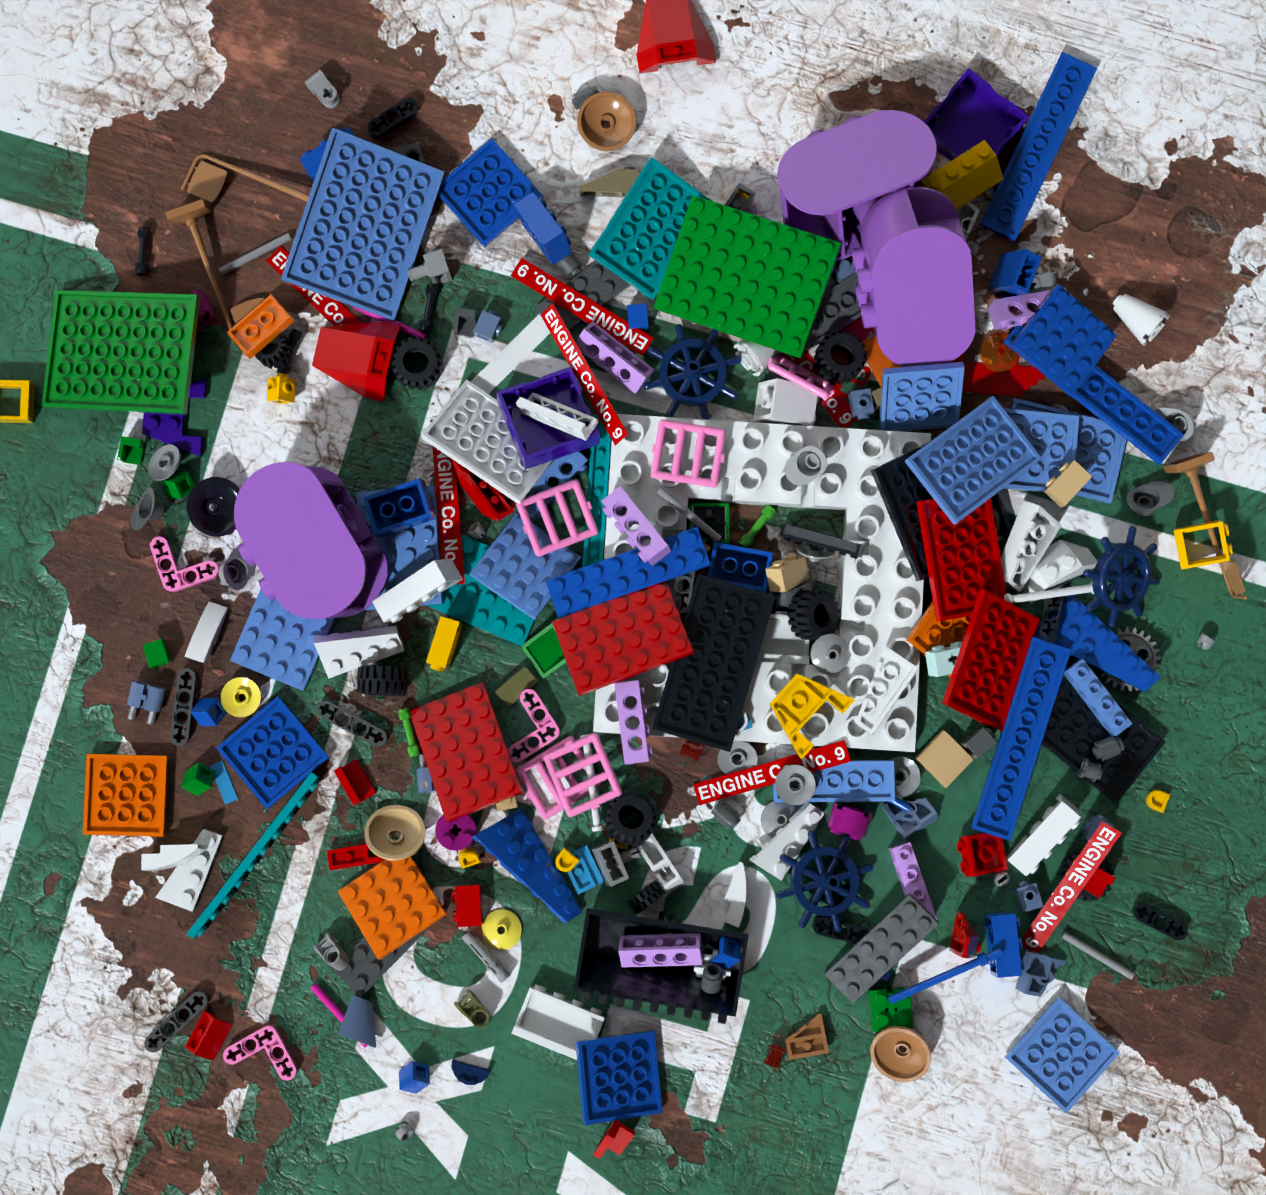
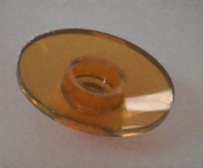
M993 334L983 341L980 347V358L989 370L1005 372L1013 368L1017 363L1019 355L1003 343L1008 335ZM1002 348L1004 353L999 354L997 349Z

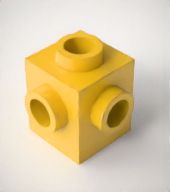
M282 373L276 374V377L268 378V402L278 404L295 403L296 379L288 378V374Z

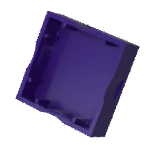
M968 68L951 88L948 96L934 108L923 122L934 135L936 150L951 162L983 140L988 143L998 157L1026 124L1029 116L1010 100L999 95L990 84Z
M571 367L545 375L532 382L521 383L497 391L498 406L525 470L599 445L600 433L597 426L585 441L521 414L516 404L520 397L528 399L533 392L592 416L583 401L580 386ZM537 400L534 401V403L542 406L541 402ZM551 408V410L558 412L556 408ZM571 414L566 415V416H568V417L574 419V416H573V415H571ZM588 421L582 422L585 423L587 427L590 424V422Z

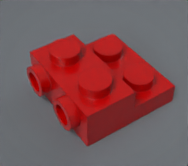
M987 833L958 837L957 850L962 854L963 860L960 863V868L966 877L1008 870L1002 838Z

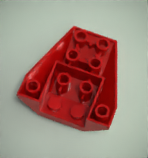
M646 0L636 53L639 74L657 72L658 66L695 60L697 66L716 63L713 41L691 0Z
M376 321L321 327L312 366L365 398L385 402L389 385L387 377L395 344L398 345L402 325Z

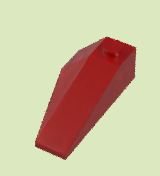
M957 911L949 951L962 958H975L977 953L981 951L982 942L979 941V935L965 914Z

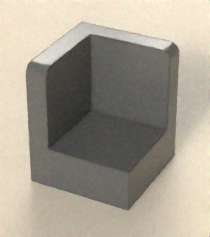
M456 308L453 328L455 335L474 337L473 330L477 321L476 310Z

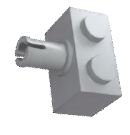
M434 248L428 250L423 255L425 260L423 265L407 269L411 281L425 276L430 277L435 285L452 281L442 249Z
M608 841L591 849L605 884L609 887L629 879L624 864L640 858L639 853H634L638 851L635 846L619 853L614 841Z

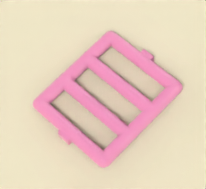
M781 355L771 357L768 362L769 370L823 399L832 396L835 391L833 390L834 384H831L828 380L825 381L822 377ZM778 364H781L789 368V371L779 366ZM796 373L802 375L803 377H805V378H807V379L805 380V379H803V378L797 376ZM815 382L816 384L824 387V390L814 385L813 383Z
M661 419L658 424L656 443L653 444L652 449L654 455L651 477L706 487H717L721 463H724L725 456L723 454L726 436L725 429ZM666 428L678 430L671 473L659 471ZM686 431L698 433L691 476L679 474ZM705 434L717 436L711 479L699 477Z
M577 479L526 497L520 504L516 503L524 524L522 527L524 533L528 534L535 555L538 557L598 534L597 526L590 511L592 509L591 504L587 502L580 482ZM572 488L589 528L580 533L577 532L562 493ZM554 495L570 533V537L559 540L544 499ZM533 503H537L552 544L542 548L525 507Z
M597 733L589 734L574 742L570 740L565 743V746L547 753L543 757L568 817L576 816L591 808L595 810L601 807L600 804L622 794V789ZM593 742L597 751L596 754L557 771L553 762L554 759ZM601 761L605 772L567 789L564 788L561 781L562 777ZM609 780L612 791L574 808L572 807L569 796L602 781Z
M568 736L515 769L518 778L527 791L525 792L529 800L533 801L544 820L564 810V806L552 778L542 763L544 761L543 757L545 754L565 746V743L570 740L576 741L573 736ZM580 748L573 751L578 761L585 759ZM562 756L554 759L560 769L567 767ZM534 766L557 803L548 810L525 774L527 770ZM572 773L564 776L570 787L578 784ZM601 782L596 784L597 789L601 787ZM589 788L569 797L571 805L589 795Z

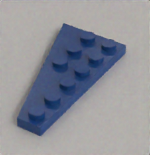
M1074 595L1067 599L1061 635L1053 644L1071 649L1069 656L1077 660L1084 659L1088 665L1096 667L1108 675H1113L1144 692H1147L1161 678L1092 612L1087 611L1086 606ZM1058 613L1052 614L1049 619H1055ZM1040 624V625L1037 627V630H1036V633H1035V636H1034V637H1035V638H1038V639H1041V640H1044V639L1042 638V636L1040 635V628H1041V624Z
M523 808L472 836L476 842L481 843L486 848L485 850L490 855L495 856L500 861V864L522 885H526L536 898L539 897L547 905V908L563 923L583 913Z

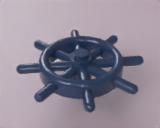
M677 324L675 330L679 342L673 344L665 353L652 346L648 347L647 352L660 359L661 363L659 379L645 382L643 387L645 390L662 386L665 393L673 400L666 412L667 417H673L681 404L692 407L699 406L702 419L710 420L706 404L716 398L720 392L732 399L738 397V393L725 386L724 383L726 380V367L741 363L742 358L741 356L723 358L719 350L713 346L719 331L712 329L706 341L694 338L686 339L683 326ZM689 348L700 349L695 360L692 359ZM682 351L686 364L673 357ZM707 354L715 361L714 363L701 366ZM668 365L682 372L667 376ZM718 370L717 381L704 375V373ZM684 380L678 392L670 384ZM699 381L712 387V389L703 395ZM691 383L696 397L685 396Z
M1134 526L1128 529L1126 543L1111 545L1108 537H1102L1101 543L1105 552L1100 556L1094 570L1085 569L1083 571L1085 577L1093 578L1092 586L1095 598L1086 606V609L1092 612L1100 604L1105 608L1111 609L1108 620L1110 628L1116 626L1119 611H1126L1132 608L1135 615L1141 617L1143 611L1139 602L1145 596L1149 585H1158L1160 583L1159 578L1151 577V564L1149 557L1157 550L1158 546L1152 543L1143 550L1134 545L1137 531ZM1123 554L1120 564L1118 557ZM1132 555L1135 560L1129 565ZM1115 590L1112 600L1109 595ZM1123 590H1124V592H1125V594H1126V597L1122 599Z
M810 830L807 834L811 845L810 850L802 854L798 860L786 854L780 855V860L793 867L791 872V887L777 891L776 897L782 899L794 895L796 901L805 909L798 923L800 928H805L812 914L831 916L834 930L841 932L842 925L839 913L845 911L853 902L865 909L870 907L869 901L857 894L860 885L859 875L872 871L874 866L869 863L856 867L854 861L845 853L851 841L850 835H844L838 848L819 847L815 832ZM822 855L833 856L827 869H825ZM813 858L815 859L818 872L806 866ZM841 861L846 871L833 874ZM802 873L814 880L801 884ZM849 878L848 889L840 885L841 880ZM816 888L809 901L803 892ZM832 890L844 896L837 904H835ZM823 893L828 907L817 906Z

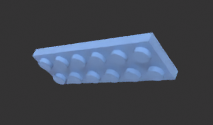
M854 760L813 772L816 788L813 796L807 802L895 801L894 760ZM795 780L792 782V785L797 788L800 786V783ZM773 784L774 802H784L778 796L775 784Z

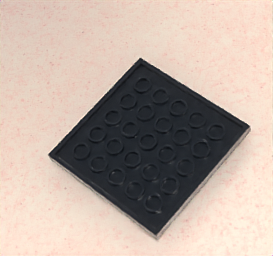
M926 444L870 470L916 581L929 577L916 502L930 500L933 497L905 463V460ZM996 493L991 497L997 538L1000 541L1010 535L1012 526L999 494Z

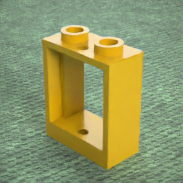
M0 380V388L21 389L20 416H0V422L33 423L35 384L29 380Z
M1222 520L1174 529L1181 570L1230 561L1229 556L1233 555L1231 543L1227 544L1226 542L1229 530L1228 525L1223 524ZM1218 527L1224 555L1188 561L1183 533Z
M440 616L426 663L430 664L431 669L443 672L444 669L449 670L463 626L459 621Z

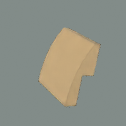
M944 730L915 757L945 788L973 761L972 757Z

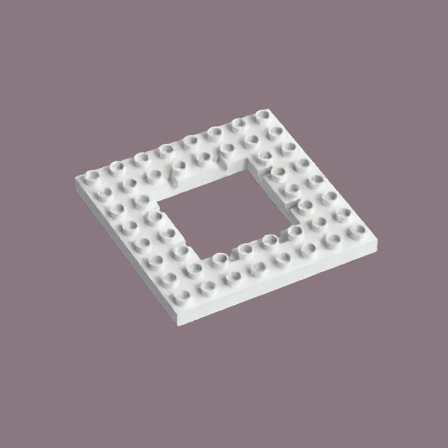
M617 414L628 435L616 446L612 441L608 495L621 486L663 539L686 531L687 518L656 493L660 486L686 507L688 506V501L845 510L843 540L865 546L862 558L857 557V559H854L849 554H846V556L842 555L838 635L844 638L849 645L850 658L847 665L837 673L827 674L819 671L814 665L757 661L741 714L744 717V724L741 728L737 729L736 732L738 733L735 734L734 741L792 745L769 703L796 674H799L855 700L843 714L826 700L804 724L799 732L814 746L823 747L845 740L847 748L915 752L919 670L873 735L856 725L855 722L885 646L918 668L920 663V652L907 642L906 639L922 617L924 579L921 581H916L870 470L930 442L931 433ZM661 419L725 429L726 436L723 449L725 456L724 463H721L717 487H706L651 477L654 455L652 449L653 444L656 443L658 424ZM666 428L659 471L671 473L678 432L676 429ZM685 432L679 474L691 476L698 433ZM705 434L699 473L701 478L711 479L717 436ZM806 446H816L825 451L827 467L822 475L806 485H795L787 479L785 464L792 455ZM621 510L618 515H625L627 510ZM607 517L604 560L637 548L636 546L632 548L626 540L627 534L624 531L620 533L615 527L614 523L616 521L613 517ZM639 524L632 525L630 530H636ZM645 539L642 545L649 544L651 539ZM676 578L666 581L672 597ZM683 580L678 584L680 590L683 589ZM677 592L676 596H681L680 602L676 603L675 605L678 606L679 610L681 611L682 594ZM672 662L616 682L639 680V685L643 684L645 696L641 697L642 705L646 704L647 717H643L644 725L649 726L650 736L680 738L652 729ZM614 684L596 690L593 732L621 734ZM628 697L625 700V705L629 708L635 707L637 705L636 698ZM748 714L753 727L744 730L748 723L746 715ZM630 717L628 719L629 727L637 728L640 721L637 717Z

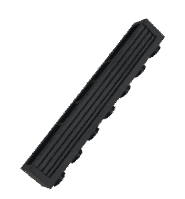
M782 524L779 534L783 536L784 540L790 541V539H794L795 543L801 544V542H805L807 546L812 547V545H816V548L821 550L827 548V551L832 553L838 551V554L843 556L849 554L854 559H857V557L862 558L865 549L864 545L787 524Z

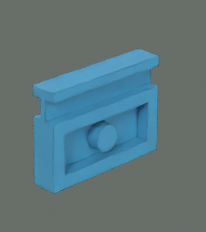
M587 845L572 852L580 861L568 874L578 894L605 882Z

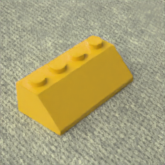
M983 140L922 179L918 187L930 188L941 192L952 201L955 209L958 210L1003 181V176L996 154L988 143Z

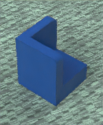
M647 304L627 305L629 329L644 328V331H648Z
M201 698L190 711L200 726H217L228 713L218 698Z
M726 936L720 938L719 954L711 959V964H717L726 970L740 961L741 942Z
M412 1061L399 1071V1090L417 1094L430 1084L429 1065Z

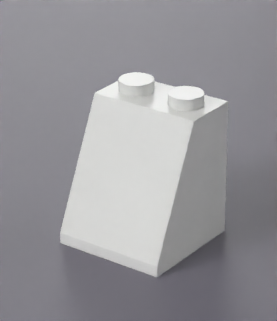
M776 378L758 383L753 421L770 424L813 426L816 421L815 411L819 396L791 381Z

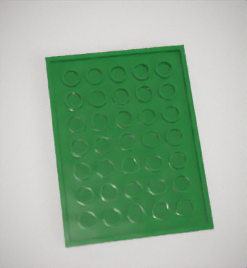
M692 195L653 309L802 359L842 244Z
M56 290L41 406L61 409L187 415L201 296L195 294Z

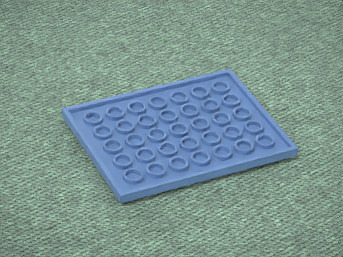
M332 128L281 280L394 321L409 278L407 269L413 267L444 171Z

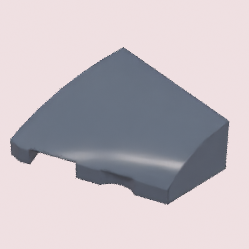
M926 798L917 799L913 802L904 801L911 805L908 812L895 805H888V803L882 805L886 815L905 841L938 820V813Z
M1026 950L1024 970H1022V976L1018 977L1015 989L1027 995L1041 997L1046 990V986L1055 978L1054 972L1060 965L1064 966L1066 961L1054 956Z
M353 995L338 1035L376 1048L373 1003Z

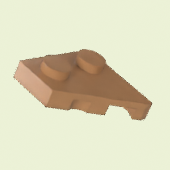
M822 1014L815 1016L785 1040L789 1060L829 1053Z

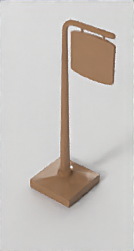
M205 154L195 158L181 187V190L184 191L188 184L187 192L211 203L217 199L227 178V171L204 161L196 167L201 158H206L307 202L309 194ZM194 169H196L195 172H194V174H193V176H192V178H191L190 183H188L189 180H190V177H191V175H192V173H193V171H194Z
M201 199L165 212L167 220L174 226L186 223L187 227H190L230 330L232 324L197 226V219L211 213L209 205ZM264 298L252 299L231 308L230 311L235 324L258 306Z
M1213 452L1199 453L1163 466L1165 473H1186V476L1190 478L1205 523L1211 522L1197 477V469L1215 460ZM1208 528L1207 530L1216 556L1222 555L1214 529ZM1233 561L1219 563L1230 595L1236 599L1247 600L1248 596L1243 594L1245 588L1237 564Z

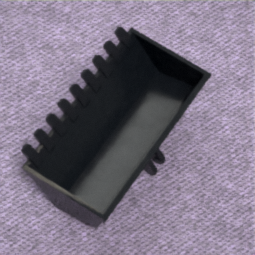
M587 908L574 991L582 992L581 1000L586 1002L590 1001L591 993L599 995L598 1002L600 1004H607L608 996L616 997L615 1005L617 1007H623L625 999L633 1000L632 1008L635 1010H640L642 1002L650 1003V1012L654 1013L658 1012L659 1004L667 1006L666 1013L668 1015H675L676 1007L684 1008L685 1018H692L693 1010L701 1011V1020L708 1021L710 1013L718 1014V1023L725 1024L727 1015L736 1017L749 934L675 922L676 913H672L670 921H664L663 911H659L658 919ZM701 933L704 954H712L713 949H717V954H719V939L723 936L741 942L740 961L731 967V975L722 980L721 989L715 994H709L702 990V977L696 976L694 965L621 967L618 952L620 936Z

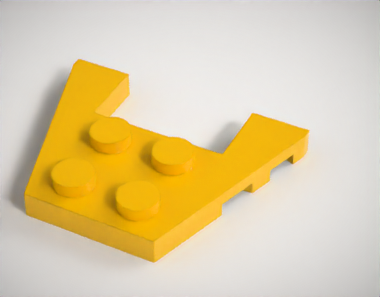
M796 674L769 705L798 756L803 759L814 747L799 732L804 724L826 700L841 714L855 700Z

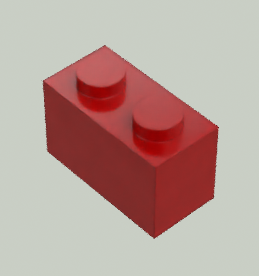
M481 884L455 886V890H452V901L456 902V910H453V922L457 923V927L482 926Z

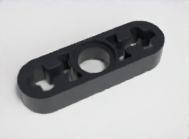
M410 97L405 98L372 119L368 123L369 134L376 139L382 138L416 116L419 111L417 101ZM406 105H413V111L406 110ZM401 108V111L404 113V117H402L398 109ZM392 113L399 116L398 121L395 123L388 121V116ZM383 119L385 120L388 126L387 128L385 127V124L383 125ZM374 125H377L378 127L381 126V127H380V130H381V131H380V132H377L376 130L373 131V130H374V127H373V126H374Z
M1066 596L1047 598L1040 635L1047 643L1057 641L1061 635L1068 602ZM1058 613L1055 619H1049L1052 614Z
M1136 903L1132 907L1131 913L1136 920L1172 939L1183 940L1186 938L1188 928L1184 923L1145 903ZM1145 907L1144 911L1151 914L1150 919L1144 915L1139 917L1137 909ZM1157 916H1163L1165 919L1162 927H1157L1154 923ZM1169 925L1176 928L1180 926L1181 935L1177 934L1175 936L1176 932L1169 929Z
M819 916L812 922V929L818 935L853 944L858 942V938L851 935V939H847L850 935V927H854L852 932L859 933L860 930H863V934L869 932L865 927L841 921V925H844L847 931L844 936H837L834 926L831 929L832 934H828L829 929L823 928L822 931H819V928L816 926V923H820L821 920H824L825 925L831 926V918Z

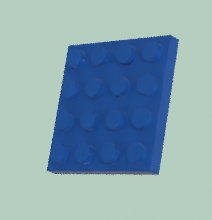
M492 138L441 181L437 193L439 198L484 248L519 219L514 207L515 203L532 192L538 198L542 197L543 199V195Z
M1058 284L1053 288L1010 346L1068 396H1072L1117 337V334Z
M279 696L216 747L266 809L272 807L311 772L330 758Z
M654 1030L575 1041L584 1125L663 1113Z

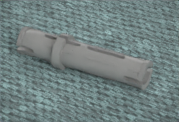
M472 930L462 937V940L468 944L472 951L487 966L486 969L490 970L501 984L511 975L499 962L500 959L496 958Z

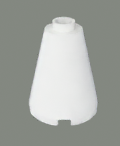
M1128 294L1119 295L1113 302V305H1115L1113 310L1143 346L1147 345L1146 340L1151 342L1165 325L1162 323L1164 318L1168 320L1170 314Z
M744 339L734 345V349L737 348L738 350L735 353L736 356H741L742 358L741 364L748 371L752 369L755 376L761 375L768 367L770 358L775 357L779 352Z

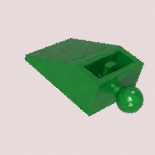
M553 623L524 643L523 647L521 646L543 679L567 663Z

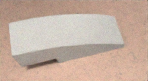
M208 602L184 657L207 664L212 647L216 644L228 611L227 607Z
M653 834L647 840H644L642 844H636L668 894L685 884Z
M160 845V853L142 854L141 870L158 871L179 866L207 850V845Z
M739 861L723 897L724 900L730 902L723 921L738 928L746 903V875L744 865Z

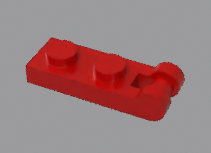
M367 844L327 850L329 870L384 862L385 859L377 855L370 858V849Z

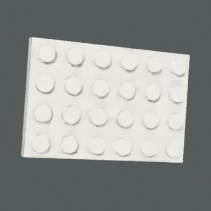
M467 379L421 435V438L519 504L538 482L547 467L554 461L552 460L525 470L497 400Z

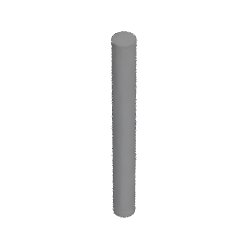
M286 233L218 269L221 275H224L292 239L289 233Z
M662 486L657 489L656 493L715 542L721 539L722 536Z
M1064 931L1061 935L1062 939L1130 980L1133 979L1135 975L1133 971L1070 933Z

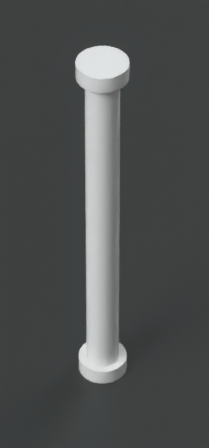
M1091 582L1088 585L1018 595L1005 594L1004 600L1012 604L1089 592L1094 594Z
M589 734L581 735V736H580V739L583 738V737H585V736H587V735H589ZM591 743L583 746L584 758L592 755ZM593 764L586 767L587 779L595 776ZM596 785L589 787L590 800L598 797ZM591 808L593 819L592 832L604 830V826H601L599 808L595 810Z

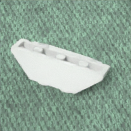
M1060 539L1047 548L1021 591L1025 594L1058 589L1083 575L1085 569L1095 568L1098 561L1088 548ZM1032 600V601H1029V603H1030V604H1033L1034 602H1036V601H1038V600Z

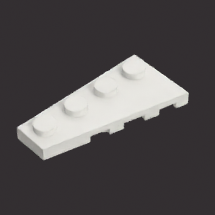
M885 646L855 724L873 735L919 668Z
M806 802L789 819V823L784 828H780L776 832L777 835L769 843L766 842L761 847L762 850L756 856L753 855L749 860L782 881L791 866L782 862L779 858L780 855L786 854L796 859L809 839L808 832L810 830L814 831L825 813L811 803Z
M203 829L193 844L207 845V850L192 860L177 866L155 898L194 912L223 835Z

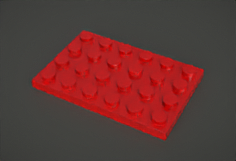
M991 498L955 525L934 499L916 502L936 622L971 616L980 589L987 590L1004 600V595L1007 592Z
M666 581L552 621L579 696L694 653Z
M980 589L942 704L997 731L1003 732L1030 641L1035 636L1040 619L991 592Z
M484 682L410 710L411 719L446 822H451L523 793Z

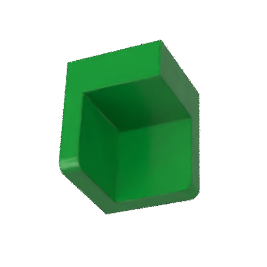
M121 436L117 460L122 463L141 465L145 442L141 439Z
M176 470L169 478L159 481L166 497L182 499L194 487L187 471Z
M158 639L143 644L149 668L154 669L173 662L165 639Z
M198 762L185 771L181 788L199 796L212 788L215 770Z

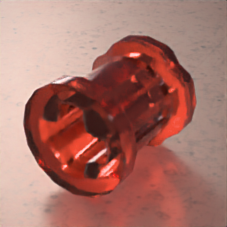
M685 739L679 756L684 755L694 759V762H698L704 746L694 745Z
M770 1043L768 1056L763 1060V1063L780 1069L781 1066L779 1064L787 1050Z

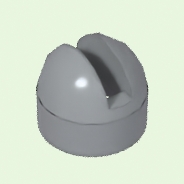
M476 522L469 528L468 534L474 539H481V534L485 535V528L482 524Z
M1201 633L1197 640L1198 646L1202 647L1203 650L1210 649L1216 642Z
M1005 871L996 872L993 875V882L999 887H1005L1010 882V876ZM1006 875L1007 878L999 883L998 880Z
M405 1123L400 1124L399 1128H396V1136L401 1142L410 1139L414 1133L413 1129Z

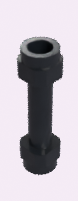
M138 227L137 237L140 239L138 263H135V274L146 276L149 268L148 264H146L148 239L151 238V233L148 227Z
M427 284L425 294L427 295L424 318L420 321L419 329L422 332L431 333L433 322L431 318L435 297H438L439 288L435 284Z
M292 329L289 339L292 350L289 351L292 354L291 356L287 355L289 360H284L283 366L278 364L277 374H289L291 369L289 365L298 342L301 343L303 338L302 331Z

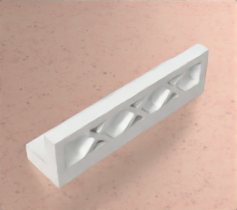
M533 392L528 399L520 397L516 402L521 414L585 441L598 424L597 418ZM537 400L541 402L542 406L534 403V401ZM551 408H556L558 412L551 410ZM571 414V415L574 416V419H573V418H570V417H568V416H566V415ZM588 421L590 422V424L587 427L586 424L582 422Z

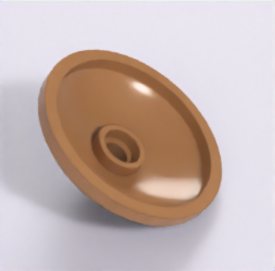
M599 92L590 96L582 104L578 112L577 126L582 139L590 147L599 151H614L626 145L632 138L636 127V116L631 104L621 95L613 92ZM605 121L610 124L607 128L602 125Z
M892 1026L881 1030L873 1039L870 1049L871 1059L878 1071L887 1078L898 1082H912L926 1074L931 1064L932 1056L928 1043L919 1033L907 1027Z

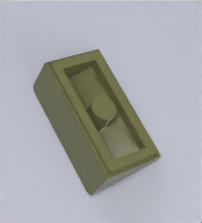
M525 666L497 689L495 693L509 708L520 698L523 690L531 689L538 683V680Z

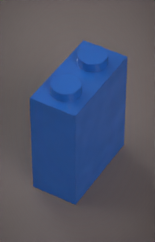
M1027 249L1001 253L988 290L1003 298L1028 294L1042 257Z

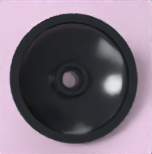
M210 477L198 482L190 491L186 506L192 525L199 532L213 537L225 536L235 531L234 506L240 490L239 487L232 481L222 477ZM211 503L214 505L213 511H211L209 508V505Z

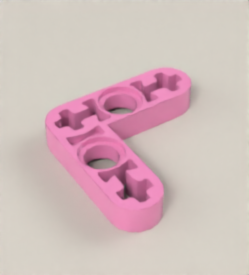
M160 536L152 539L150 548L163 587L167 591L178 592L215 579L219 575V565L213 561H205L178 570L168 540ZM158 541L165 543L162 546L163 553H168L169 555H163L158 558V555H162L161 551L155 548L158 545ZM165 559H169L172 564L168 570H163L161 567V563ZM208 565H210L211 567H215V570L212 571V575H210V573H204L202 574L204 578L201 579V573L199 572L198 568H200L201 571H205L208 569ZM190 571H194L197 575L196 580L193 582H189L186 579V575ZM175 572V574H171L172 579L177 580L175 588L168 586L171 580L169 576H164V574Z
M532 689L523 690L520 694V701L537 729L509 747L508 752L513 762L524 760L555 740L559 735L557 724L537 693ZM527 692L528 694H534L532 700L535 704L537 701L540 703L531 711L528 709V707H531L530 702H524L523 700L525 698L524 694ZM537 709H542V710H544V711H545V717H544V719H542V720H537V719H535V718H534V712H535V710H537ZM547 726L550 728L555 727V735L552 737L551 735L545 736L544 738L547 741L543 743L542 738L537 732L541 731L544 734L547 731ZM532 736L539 739V745L535 748H531L528 745V739ZM524 742L525 747L530 752L526 754L525 750L520 753V758L512 757V749L516 748L519 750L523 747L520 743Z
M273 1025L264 1026L232 1044L223 1053L224 1061L233 1065L264 1048L281 1079L291 1080L298 1072L293 1057L278 1029ZM266 1029L269 1032L273 1031L272 1040L266 1038L260 1042L259 1038L266 1034ZM248 1039H253L256 1042L254 1050L246 1048L245 1044ZM238 1044H241L243 1052L236 1055L237 1060L229 1058L230 1050L233 1052L240 1049ZM275 1047L283 1049L284 1055L282 1058H276L273 1055ZM286 1057L289 1060L285 1062L286 1066L288 1068H293V1070L291 1071V1076H289L288 1073H283V1071L285 1070V1066L283 1063L280 1066L278 1064L279 1062H282Z

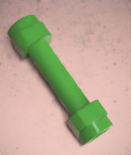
M766 505L761 511L762 515L749 532L741 537L738 543L745 548H749L753 543L752 539L765 522L773 517L776 511L769 505Z
M410 708L398 710L399 719L403 721L409 745L407 747L409 757L421 755L420 746L416 743L410 720Z

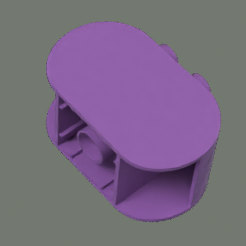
M882 110L863 117H850L842 125L826 131L816 130L812 132L807 138L791 146L783 155L778 166L777 178L783 224L840 242L842 246L836 261L852 256L853 248L862 247L861 225L872 205L886 194L898 189L918 187L922 179L933 173L937 151L932 131L921 119L912 114L896 110Z
M908 187L888 193L876 201L866 213L860 230L862 247L852 249L854 270L858 275V283H855L858 307H861L864 329L874 327L882 352L897 365L910 367L949 363L967 350L975 335L972 256L969 245L965 240L955 206L946 195L925 187Z
M279 462L257 470L244 482L239 490L234 506L236 530L243 543L238 545V549L243 559L250 566L257 564L264 576L259 580V586L269 600L277 599L286 610L307 619L353 616L373 604L372 601L380 596L387 582L389 572L387 557L344 483L335 473L317 466Z

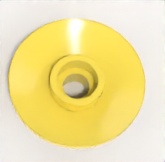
M238 677L230 680L221 692L223 708L235 717H246L253 714L261 702V692L258 685L248 678ZM241 694L246 696L244 701L239 700Z
M495 910L488 914L483 921L482 936L485 942L494 949H509L521 937V922L509 910ZM498 927H504L505 933H498Z

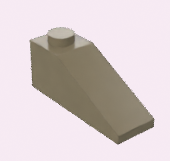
M624 167V169H618L579 187L580 196L624 198L639 175V170H636L634 167Z

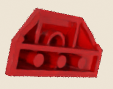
M452 459L461 486L484 516L498 522L514 513L515 501Z

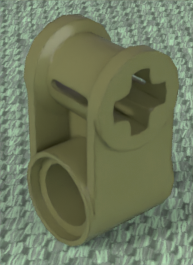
M470 989L466 991V994L458 1002H454L455 1007L474 1026L480 1028L490 1022L491 1013ZM478 1012H483L486 1015L484 1023L477 1021L476 1014Z

